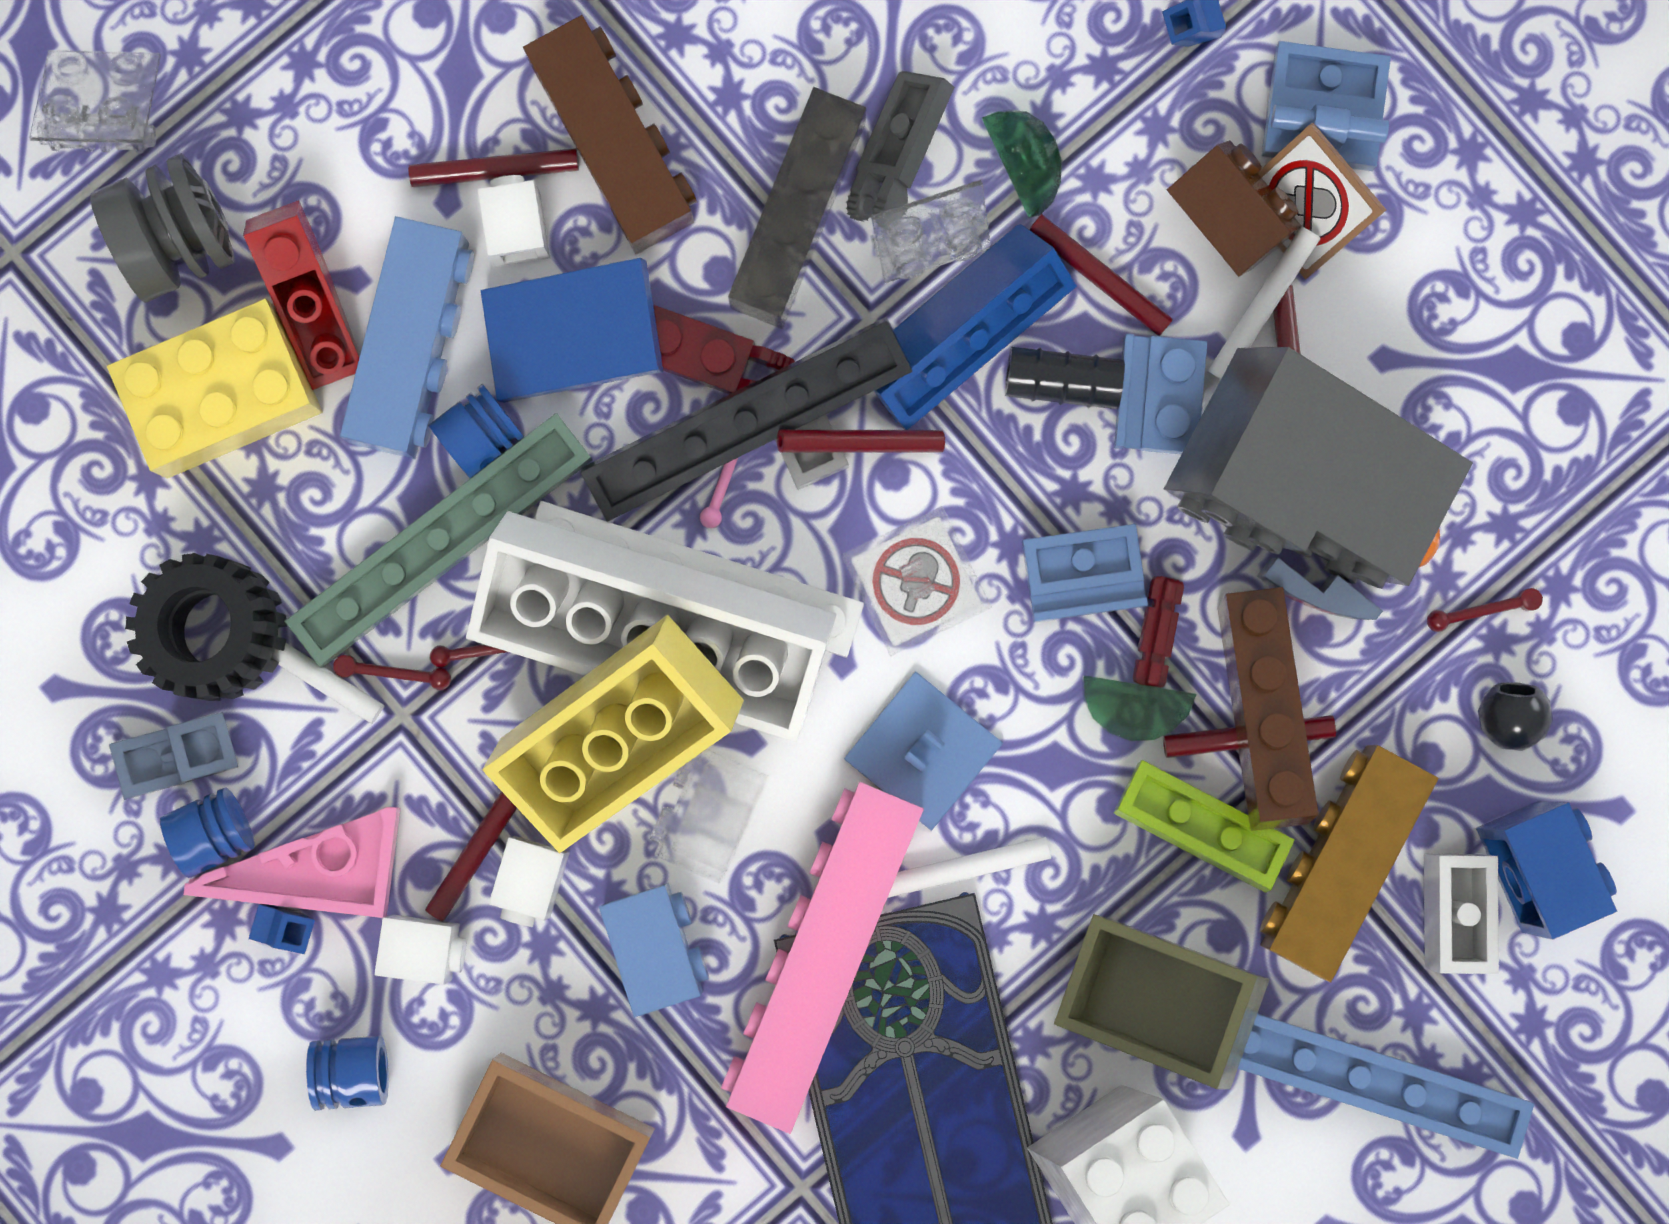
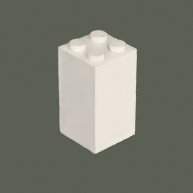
M1124 1085L1114 1089L1027 1147L1075 1224H1203L1230 1205L1165 1100Z

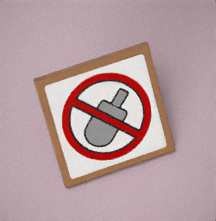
M1314 123L1308 125L1258 172L1271 190L1276 187L1280 188L1294 202L1299 211L1295 218L1301 226L1321 238L1299 271L1305 280L1386 211V208ZM1297 232L1294 233L1289 239H1287L1282 245L1279 246V249L1283 253L1286 251V249L1288 248L1289 244L1291 243Z

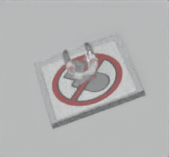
M943 506L841 555L890 657L992 608Z

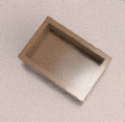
M501 1052L492 1059L440 1167L555 1224H609L655 1128Z

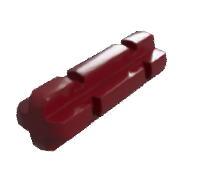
M1154 576L1150 582L1148 599L1153 600L1152 607L1146 606L1138 646V651L1143 652L1141 660L1136 659L1132 677L1133 681L1139 685L1163 688L1166 684L1169 666L1164 665L1165 657L1171 658L1179 613L1174 612L1175 605H1181L1184 584L1178 579Z

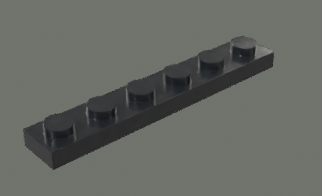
M885 317L582 467L580 473L608 522L777 439L779 430H795L913 372L912 366L888 318Z

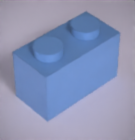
M669 883L599 906L634 1018L701 996L703 989L700 982L708 980L709 974L700 947L690 949L683 927L691 925L692 921L682 891L672 894Z

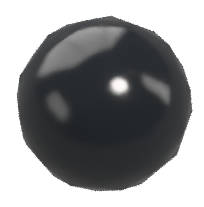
M1518 682L1498 683L1484 694L1478 709L1480 727L1483 733L1495 745L1507 750L1523 751L1536 745L1546 737L1553 720L1550 700L1537 686Z

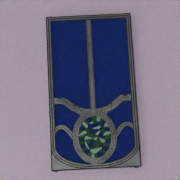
M963 892L956 897L881 914L809 1088V1096L839 1224H1053L1040 1168L1027 1147L1034 1143L975 892ZM783 934L779 938L774 939L776 953L778 948L789 953L797 934L790 936Z

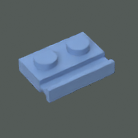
M1125 334L1122 348L1125 373L1122 397L1117 409L1114 448L1182 454L1201 418L1207 341L1156 336L1140 337L1134 336V334Z
M1136 524L1022 540L1033 623L1148 606Z

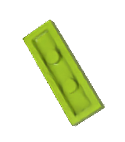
M1144 760L1137 764L1113 812L1115 815L1265 893L1272 890L1295 839L1274 828L1251 831L1247 814Z

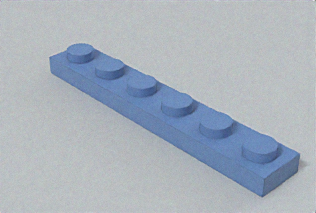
M1261 1014L1256 1016L1238 1069L1516 1159L1519 1157L1535 1104L1519 1097Z

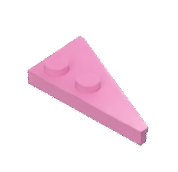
M386 807L378 810V812L202 874L185 883L183 895L378 918L386 917L400 808Z

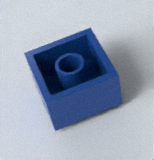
M1537 801L1476 828L1487 855L1498 856V880L1522 933L1553 940L1618 912L1611 896L1617 893L1614 880L1603 863L1599 862L1596 864L1587 842L1592 840L1589 824L1578 808L1572 810L1569 802Z

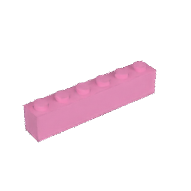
M859 782L855 792L844 788L832 817V821L842 824L834 845L832 846L822 841L810 870V874L820 878L813 896L809 899L800 895L787 926L798 931L790 952L788 953L778 948L765 981L776 985L769 1003L765 1006L756 1002L743 1035L753 1038L745 1060L736 1056L733 1057L721 1089L731 1092L726 1105L727 1108L791 1134L924 808Z

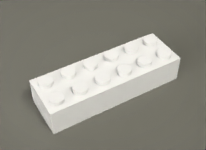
M507 511L489 537L466 639L585 676L668 614L743 698L744 702L735 721L736 724L797 742L837 614Z

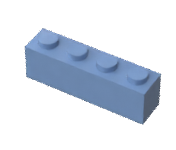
M395 216L340 437L348 443L416 459L419 446L427 447L432 433L428 425L434 421L433 414L427 413L432 391L440 393L447 372V360L441 359L446 337L454 338L460 321L461 306L454 304L459 283H468L474 264V251L468 250L469 242L461 231Z

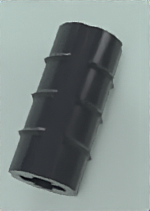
M1011 347L1006 372L1005 396L1030 399L1032 402L1041 400L1058 402L1060 405L1063 403L1084 405L1088 409L1092 406L1118 409L1123 391L1125 362L1121 359L1099 357L1097 354L1087 356L1071 354L1069 351L1062 353L1045 351L1041 348L1036 350Z

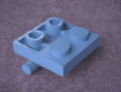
M1279 41L1275 48L1261 156L1274 158L1308 125L1314 123L1352 169L1373 171L1377 167L1380 143L1386 142L1389 130V120H1383L1391 56Z

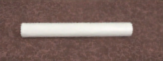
M1301 226L1207 370L1208 372L1221 379L1237 348H1249L1321 239L1319 236Z
M285 644L284 651L274 649L271 658L278 661V665L369 723L373 724L383 710L384 705L327 668L318 666L313 659L289 644Z
M1047 838L1033 839L900 871L897 873L888 898L1051 859Z

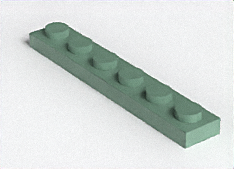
M555 413L285 620V623L317 665L324 667L486 543L507 511L522 515L593 459L559 415Z

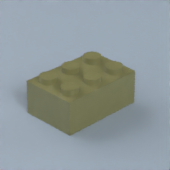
M1093 914L1054 1025L1212 1088L1231 1089L1270 979L1113 919Z

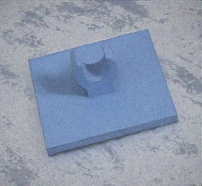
M915 671L844 759L883 792L924 808L919 821L932 831L1002 746L1003 742Z

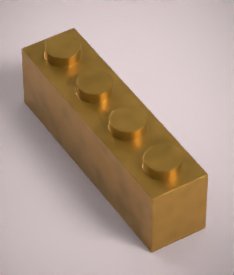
M1368 745L1363 753L1355 750L1342 770L1340 780L1345 782L1346 785L1337 802L1334 803L1329 800L1315 821L1313 830L1319 833L1311 851L1309 854L1301 851L1289 870L1286 881L1293 885L1282 904L1275 901L1262 921L1260 932L1265 934V937L1260 946L1313 975L1332 982L1439 778L1379 745Z

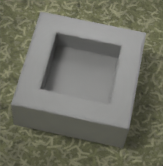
M824 415L795 430H833L827 415ZM781 453L797 490L849 467L844 453Z

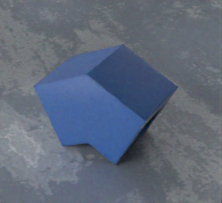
M1185 0L1162 11L1171 45L1193 46L1221 38L1226 30V24L1218 0Z
M259 904L248 939L267 944L272 948L305 954L315 920L291 909Z

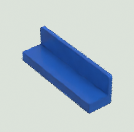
M1017 225L894 329L912 366L913 372L874 392L897 424L904 430L910 429L1077 287L1055 249L1023 225Z

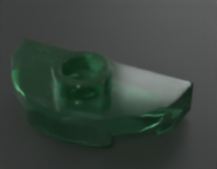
M1008 109L982 117L984 125L1028 217L1040 216L1054 202L1061 184L1062 160L1056 139L1043 121L1027 111Z
M1082 676L1083 700L1092 719L1108 734L1127 741H1152L1172 732L1189 715L1196 697L1195 693Z

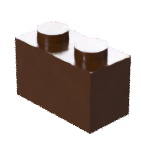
M1229 140L1217 144L1166 190L1237 276L1240 277L1251 271L1301 228V224L1295 218L1299 211L1290 197L1278 187L1271 190L1258 174L1262 170V166L1255 155L1243 144L1240 143L1235 146Z

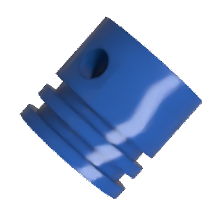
M483 383L477 387L480 392L479 394L474 396L470 392L466 396L468 399L466 404L463 405L459 401L428 425L440 443L469 478H472L501 456L500 449L505 446L507 450L513 446L511 441L515 437L518 441L524 438V435Z
M227 787L217 790L216 795L213 793L204 796L203 801L201 799L195 800L160 817V828L165 844L175 864L187 878H192L227 862L229 857L235 858L240 856L242 850L244 852L253 850L255 846L253 833L246 815L236 797Z
M381 1035L343 1038L338 1041V1044L334 1039L326 1040L323 1044L320 1040L309 1043L306 1059L308 1096L314 1111L323 1110L325 1104L329 1110L337 1109L339 1104L343 1108L386 1104L389 1089L387 1050Z

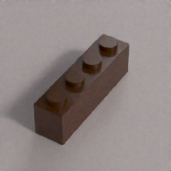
M580 15L523 46L532 69L635 255L693 224L694 219L689 206L697 203L696 197L682 172L673 177L662 158L670 154V151L656 125L652 124L645 128L635 109L641 107L643 102L629 76L625 75L618 79L608 61L615 58L616 54L601 26L591 31L583 15Z
M1283 587L1227 593L1217 610L1251 831L1307 825L1319 813Z

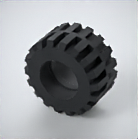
M191 553L182 555V562L169 559L159 564L163 574L148 573L141 583L147 587V590L143 595L133 593L129 604L136 606L137 612L135 617L126 616L125 629L135 631L136 638L127 641L130 654L142 656V659L136 666L143 675L155 677L152 682L154 685L162 690L173 691V694L178 696L220 701L221 698L235 699L244 696L242 689L255 690L264 683L260 677L263 671L273 673L279 664L278 661L271 658L274 649L284 651L287 640L278 637V628L287 627L285 623L287 618L286 614L276 611L275 607L280 605L282 601L278 592L267 589V585L270 582L262 574L251 571L249 566L207 553L206 556ZM218 595L226 604L230 614L231 628L229 637L223 648L216 655L207 660L198 661L187 647L185 623L189 613L197 603L209 596Z

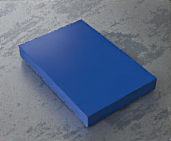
M642 258L480 290L496 399L499 402L505 403L663 372L647 261Z

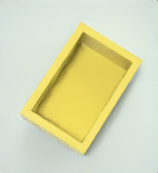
M266 298L107 365L149 470L167 479L323 413L277 310Z

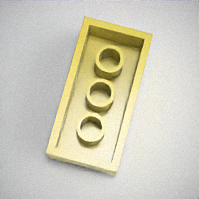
M667 614L501 737L482 771L560 854L729 734L733 729L744 700Z

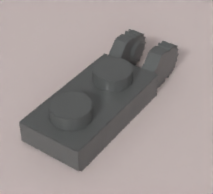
M907 71L898 73L856 168L858 174L850 189L851 194L848 195V201H846L847 214L850 215L851 219L864 222V220L868 221L874 215V221H877L876 224L891 228V226L895 227V224L899 223V219H902L901 214L905 212L908 205L907 188L910 189L955 88L945 78Z

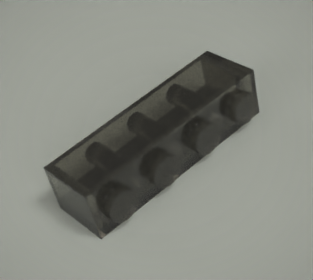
M813 86L728 295L731 309L783 329L866 125V107Z

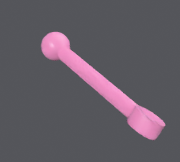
M738 458L723 465L709 507H706L700 513V522L706 528H716L722 521V515L719 510Z

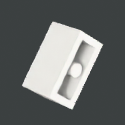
M1424 854L1425 969L1437 973L1499 974L1498 856L1484 854Z

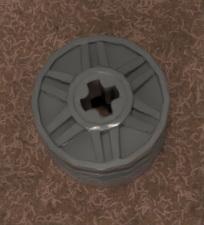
M182 153L168 158L166 161L173 186L158 166L153 165L145 171L150 196L146 198L127 177L94 191L90 195L91 207L104 241L128 285L144 303L180 287L181 281L176 261L181 258L197 277L203 278L209 274V267L203 248L220 269L235 262L233 248L229 240V228L222 209L208 183L197 174L189 160Z

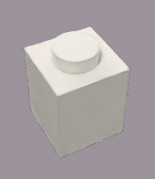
M508 175L491 180V187L477 189L487 256L495 267L550 258L540 192L534 180L524 181L523 176Z
M517 836L508 837L489 905L502 908L501 919L523 926L533 927L535 918L543 921L549 919L570 852L562 851L559 854L554 847Z
M400 915L383 917L374 975L441 985L450 982L453 972L461 973L465 960L467 941L466 938L458 937L460 924Z

